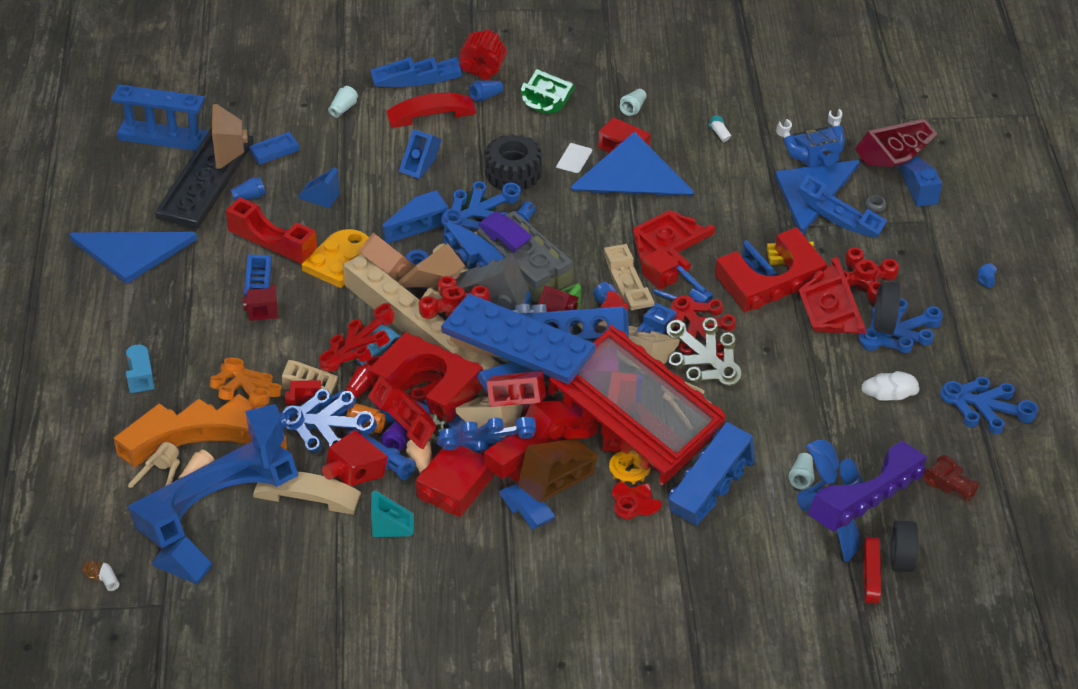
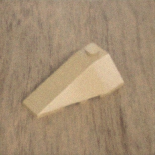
M606 321L598 324V333H603L606 330ZM578 323L577 325L583 329L582 323ZM629 326V339L635 344L641 345L650 356L660 360L663 364L667 362L669 356L679 345L680 339L654 331L650 333L637 332L638 327ZM617 351L618 358L622 360L625 364L635 367L636 371L639 373L646 374L643 370H641L629 359H627L624 355H622L619 351Z

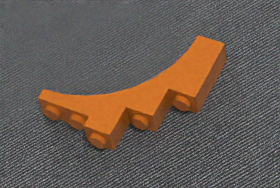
M240 394L236 395L218 410L211 404H206L198 399L178 415L173 410L158 404L114 437L116 453L127 463L136 467L150 458L163 442H169L176 447L203 441H230L248 444L252 442L249 434L245 411L256 408L251 406L249 399L247 400ZM284 435V440L280 447L287 450V439Z

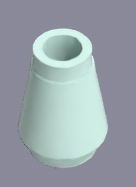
M349 86L340 88L328 109L329 113L333 117L338 118L356 104L357 92Z
M637 89L622 97L620 100V110L628 116L636 115L646 99L645 91Z
M808 453L798 455L789 473V480L792 486L797 489H807L814 482L813 458Z

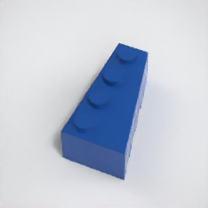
M728 422L725 423L722 429H717L709 446L700 451L694 466L689 467L685 471L681 483L670 491L668 496L670 511L697 526L715 507L716 497L718 495L724 497L729 491L731 481L733 479L738 481L744 475L743 468L746 465L751 467L756 462L753 436Z

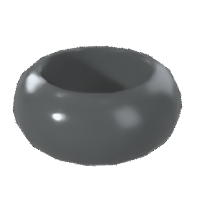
M872 195L866 199L865 205L867 209L878 213L886 208V201L881 196Z

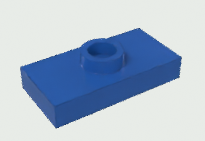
M290 132L249 146L250 154L259 165L300 150L298 142Z

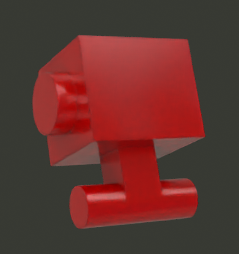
M660 248L643 257L642 275L656 288L661 290L678 281V266L688 271L692 265L674 248H670L667 252Z

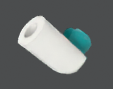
M713 116L709 122V127L715 131L722 142H726L731 138V134L725 127L724 119L720 116Z

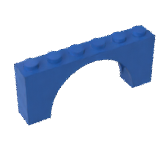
M252 441L127 507L135 528L163 548L185 536L180 523L182 516L188 508L206 495L219 489L242 483L259 482L278 487L299 475L292 454L282 447L279 448L270 467L264 469Z

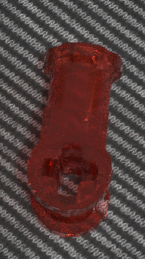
M947 455L939 456L936 464L933 467L927 468L924 472V478L930 486L940 488L946 493L953 489L961 494L966 501H970L974 497L980 485L979 481H972L964 476V468L957 465Z

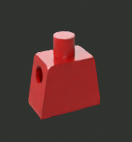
M355 430L330 446L326 465L322 467V473L328 480L338 477L349 486L358 485L384 477L388 456Z

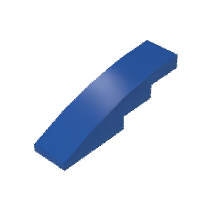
M412 57L371 69L374 85L380 87L420 86L462 77L457 57L436 63L434 57L413 63Z

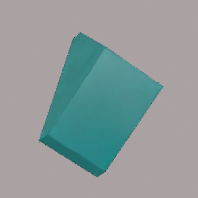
M376 490L371 493L373 537L413 535L414 513Z

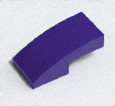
M497 211L493 212L478 225L494 242L500 239L513 253L527 244L532 238L519 224Z

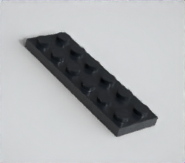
M211 127L156 209V219L198 229L248 153L249 146L253 145V136L248 135V143H244V153L224 167L216 169Z

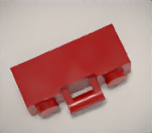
M563 401L531 403L525 417H532L536 420V432L534 435L538 439H587L596 434L600 424L594 418L590 423L585 422L582 418L583 409L574 403L571 408H568Z

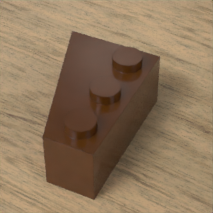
M577 439L527 446L523 466L520 470L521 475L518 486L541 503L592 476L598 455Z

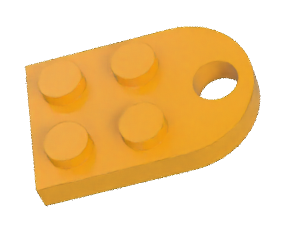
M351 229L333 233L302 263V271L342 288L345 285L343 265L361 254L359 250L369 237L361 231Z

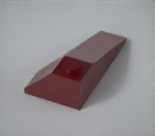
M924 118L869 130L855 150L860 155L861 160L867 165L893 167L908 163L938 134Z

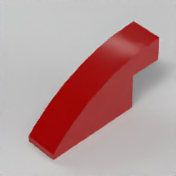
M519 434L511 435L484 451V466L501 479L509 476L518 483L527 446L570 439H538L535 435L531 438L523 439L519 437Z

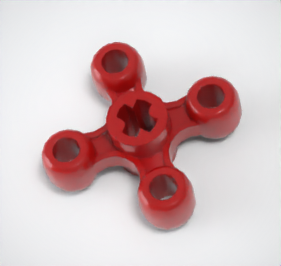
M852 247L846 252L845 264L848 268L854 269L852 272L843 270L849 287L854 285L860 291H867V299L871 303L876 304L878 288L881 283L877 282V280L881 278L887 281L894 280L899 271L898 262L894 259H885L877 266L871 260H864V252L860 248Z
M444 276L438 281V293L442 298L435 299L431 296H425L420 299L418 306L419 314L424 319H432L437 316L438 312L444 311L446 317H449L468 294L490 302V292L485 286H476L471 292L465 293L463 288L457 286L454 277Z

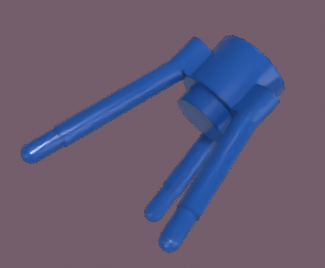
M681 266L677 267L682 276L694 287L689 293L694 302L709 303L714 299V294L701 286ZM657 289L653 290L654 294L670 300H674L677 297Z

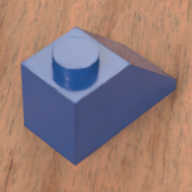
M413 129L399 172L420 179L435 161L442 139Z

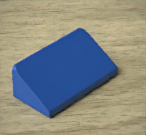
M747 240L744 241L742 258L748 266L758 274L778 276L776 271Z

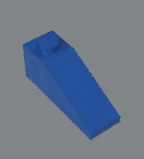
M918 156L913 157L906 164L898 165V169L917 207L939 203L942 182L935 168Z
M432 191L415 197L382 224L383 241L388 244L443 226L441 219L442 215L448 210V206L438 191Z
M276 404L245 411L249 434L264 469L269 468L284 440L283 428L287 427L285 415L283 412L279 413Z

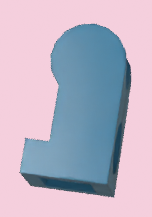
M144 345L129 347L126 351L130 370L126 371L129 392L135 393L155 389L147 347Z

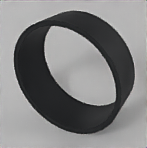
M884 282L879 285L874 313V330L888 335L894 334L900 303L899 282Z

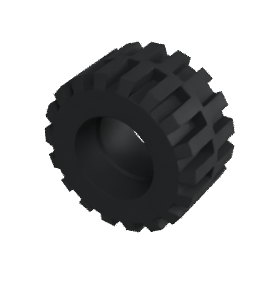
M509 134V136H500L499 139L495 138L492 140V143L487 145V149H485V176H487V180L491 182L492 186H498L502 190L506 183H516L522 191V189L531 188V185H536L537 180H540L542 153L538 143L532 141V138L524 137V135Z

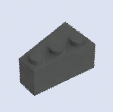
M512 253L506 255L502 260L496 261L495 259L490 261L487 266L482 268L478 266L460 273L461 276L456 279L457 286L463 288L465 293L471 292L476 286L487 287L490 292V302L507 309H515V305H521L529 290Z

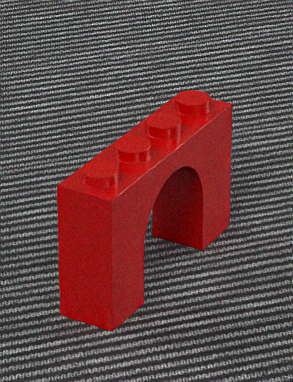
M797 227L778 234L776 237L775 250L778 252V256L783 258V262L789 269L784 274L778 276L758 274L748 266L737 251L716 259L715 276L744 313L758 309L772 301H778L789 294L799 292V289L807 282H810L815 274L820 270L823 272L827 269V263Z
M407 332L368 369L373 387L379 376L385 377L400 388L411 376L419 372L438 371L445 374L443 379L425 397L429 413L436 414L438 418L448 423L458 415L456 413L457 407L471 401L483 389L482 384L477 379L479 372L484 371L480 364L466 360L456 353L453 354L442 349L439 345H433L421 337L413 336Z

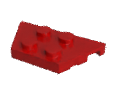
M671 210L633 228V238L641 266L643 265L644 256L660 248H663L666 252L670 248L680 252L715 234V227L709 224L707 227L696 224V219L682 216Z
M834 257L831 260L832 264L823 272L820 270L813 276L810 282H807L799 289L814 332L867 333L839 259Z

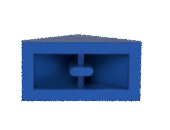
M334 167L308 182L298 197L301 200L330 208L340 195L337 168Z
M185 536L163 547L152 561V566L198 585L212 567V563Z

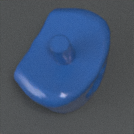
M988 263L978 269L977 282L990 289L995 284L994 275L997 272V268L992 263Z

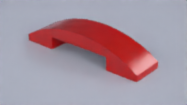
M432 93L405 100L387 110L386 115L390 127L395 128L413 125L412 118L451 111H453L455 118L476 114V108L472 98L457 93Z
M379 376L368 398L380 410L389 412L408 431L407 436L419 448L424 449L436 429L435 422L426 410L411 396L385 377Z

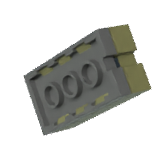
M515 211L505 216L515 221L532 236L530 241L515 253L500 239L494 242L481 228L477 230V235L491 244L504 258L510 253L513 254L529 287L528 291L532 296V300L535 303L540 300L544 285L559 290L572 283L573 261Z

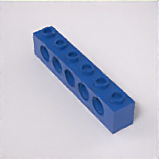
M624 307L522 314L550 326L558 325L560 330L574 335L573 327L578 323H582L583 329L581 333L575 336L592 343L603 334L597 332V326L602 321L607 323V328L604 332L612 325L616 329L622 330L629 338L628 310Z

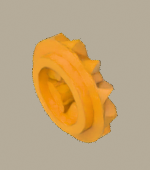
M634 450L629 454H625L622 451L616 453L609 463V472L613 474L614 479H620L623 483L629 481L633 485L636 481L643 482L645 477L649 476L650 468L644 470L641 467V456ZM633 463L634 469L626 471V468L631 466V464Z

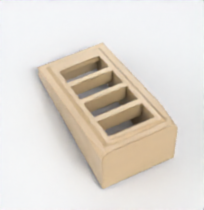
M288 360L282 374L283 389L290 390L291 381H303L304 379L302 378H305V380H321V385L322 382H327L325 387L322 386V389L328 390L331 396L338 381V376L293 360Z

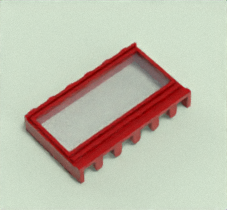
M610 325L609 329L593 342L596 346L595 353L572 382L566 384L550 378L548 393L553 395L558 390L564 393V404L568 408H571L574 403L583 409L582 418L585 422L590 423L594 418L601 423V433L605 438L609 439L612 434L617 436L621 440L620 448L623 453L629 454L633 449L641 456L640 465L644 470H648L652 465L660 471L659 484L663 486L712 440L717 429H722L725 424L726 415L720 407L707 401L701 392L688 386L679 375L669 371L660 360L650 356L641 345L631 341L622 330H618Z

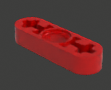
M865 537L863 549L864 602L867 604H879L881 593L879 538Z

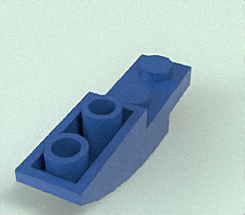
M452 222L445 223L442 236L445 244L448 243L468 270L478 266L480 268L487 266L490 261L495 259L496 261L504 259L491 244L477 234Z

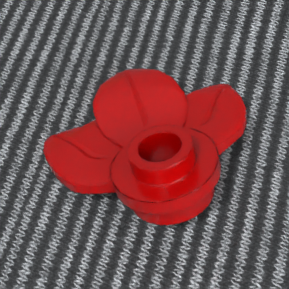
M620 481L612 490V496L615 500L614 512L622 519H633L638 515H653L661 509L663 504L658 499H651V488L648 483L629 488Z

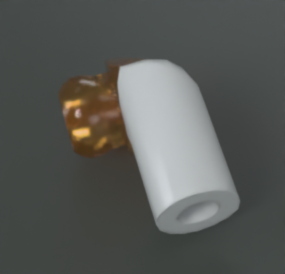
M88 561L84 564L83 573L88 578L103 581L108 591H114L119 587V581L110 565Z

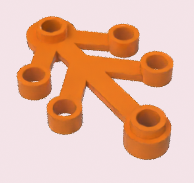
M233 357L224 359V363L221 364V372L211 376L210 387L219 389L218 397L224 400L233 399L234 391L242 386L248 393L249 402L253 408L265 407L269 404L270 397H279L281 395L282 389L281 385L272 383L273 376L271 374L246 369L243 360ZM229 377L234 378L225 385L226 379H228Z

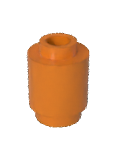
M355 404L354 407L349 408L346 417L355 418L361 412H370L377 422L375 430L370 434L375 432L381 433L385 425L386 415L381 413L380 410L361 404ZM366 422L363 428L368 427L371 422Z

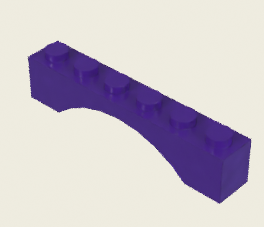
M901 441L888 449L881 468V474L877 478L856 485L827 486L815 494L808 515L833 532L842 526H847L856 517L863 516L870 508L877 507L884 499L891 498L901 488L905 489L912 481L919 480L925 472L924 464L927 456Z

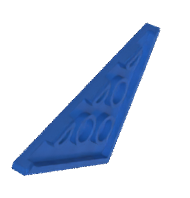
M635 132L571 186L572 192H616L662 196L687 195V197L694 195V191Z
M859 160L834 163L831 166L820 165L775 172L778 186L797 228L803 235L809 225L813 224L820 215L797 191L806 175L809 174L827 185L825 192L835 197L837 191L850 179L851 174L859 168Z
M87 232L69 234L70 240L126 284L197 240L195 232Z

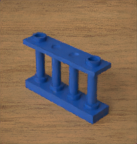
M118 85L111 98L112 102L122 103L125 119L117 132L118 140L196 151L209 132L199 130L197 114L205 101V96ZM132 105L144 106L146 122L134 120ZM154 108L166 109L168 125L156 124ZM175 111L187 112L189 128L177 127Z

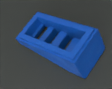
M248 254L244 297H247V290H250V288H270L271 255ZM253 268H263L265 270H253ZM252 275H265V277H252ZM251 282H264V284H251Z

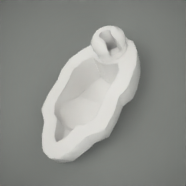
M905 372L880 373L875 377L865 380L862 384V391L878 400H902L908 396L916 395L919 392V383L914 376Z

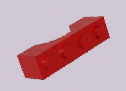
M239 197L226 209L228 231L300 264L317 249L315 230L297 222L290 229H281L264 216L259 205Z

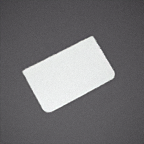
M570 143L556 168L579 173L591 154L592 149Z

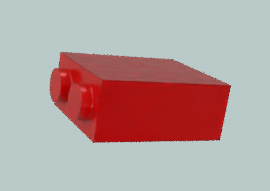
M458 446L453 450L442 448L416 479V497L420 498L423 502L431 503L441 508L446 513L461 517L492 480L494 473L484 466V456L464 446Z

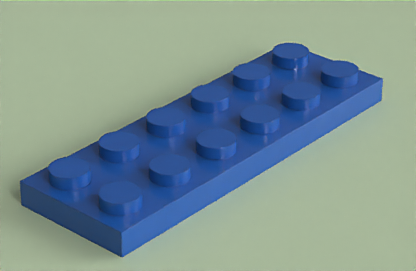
M468 294L441 325L442 333L534 371H543L544 375L566 384L572 382L596 351L595 343L472 294Z

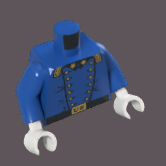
M838 109L837 117L832 116L831 110L829 111L828 123L833 126L832 128L828 126L790 134L789 131L792 123L788 119L785 120L784 127L779 121L776 128V133L784 137L783 142L790 157L801 161L809 167L833 165L839 161V154L842 153L845 146L843 127L840 126L842 111Z

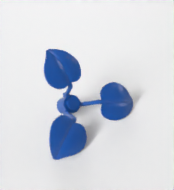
M816 440L805 446L814 459L822 481L815 486L808 487V490L798 493V504L804 512L810 511L814 496L822 490L821 487L825 484L834 483L837 477L836 470L839 467L838 456L833 445L826 440ZM850 458L842 460L840 475L844 483L843 485L864 483L856 463ZM854 519L849 525L837 529L844 562L849 561L860 546V533Z

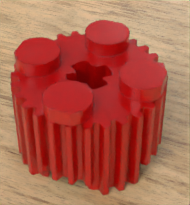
M494 30L470 32L459 54V60H461L459 66L463 71H469V73L476 74L483 80H489L492 75L494 76L498 73L508 50L503 45V41H500L498 33H494Z

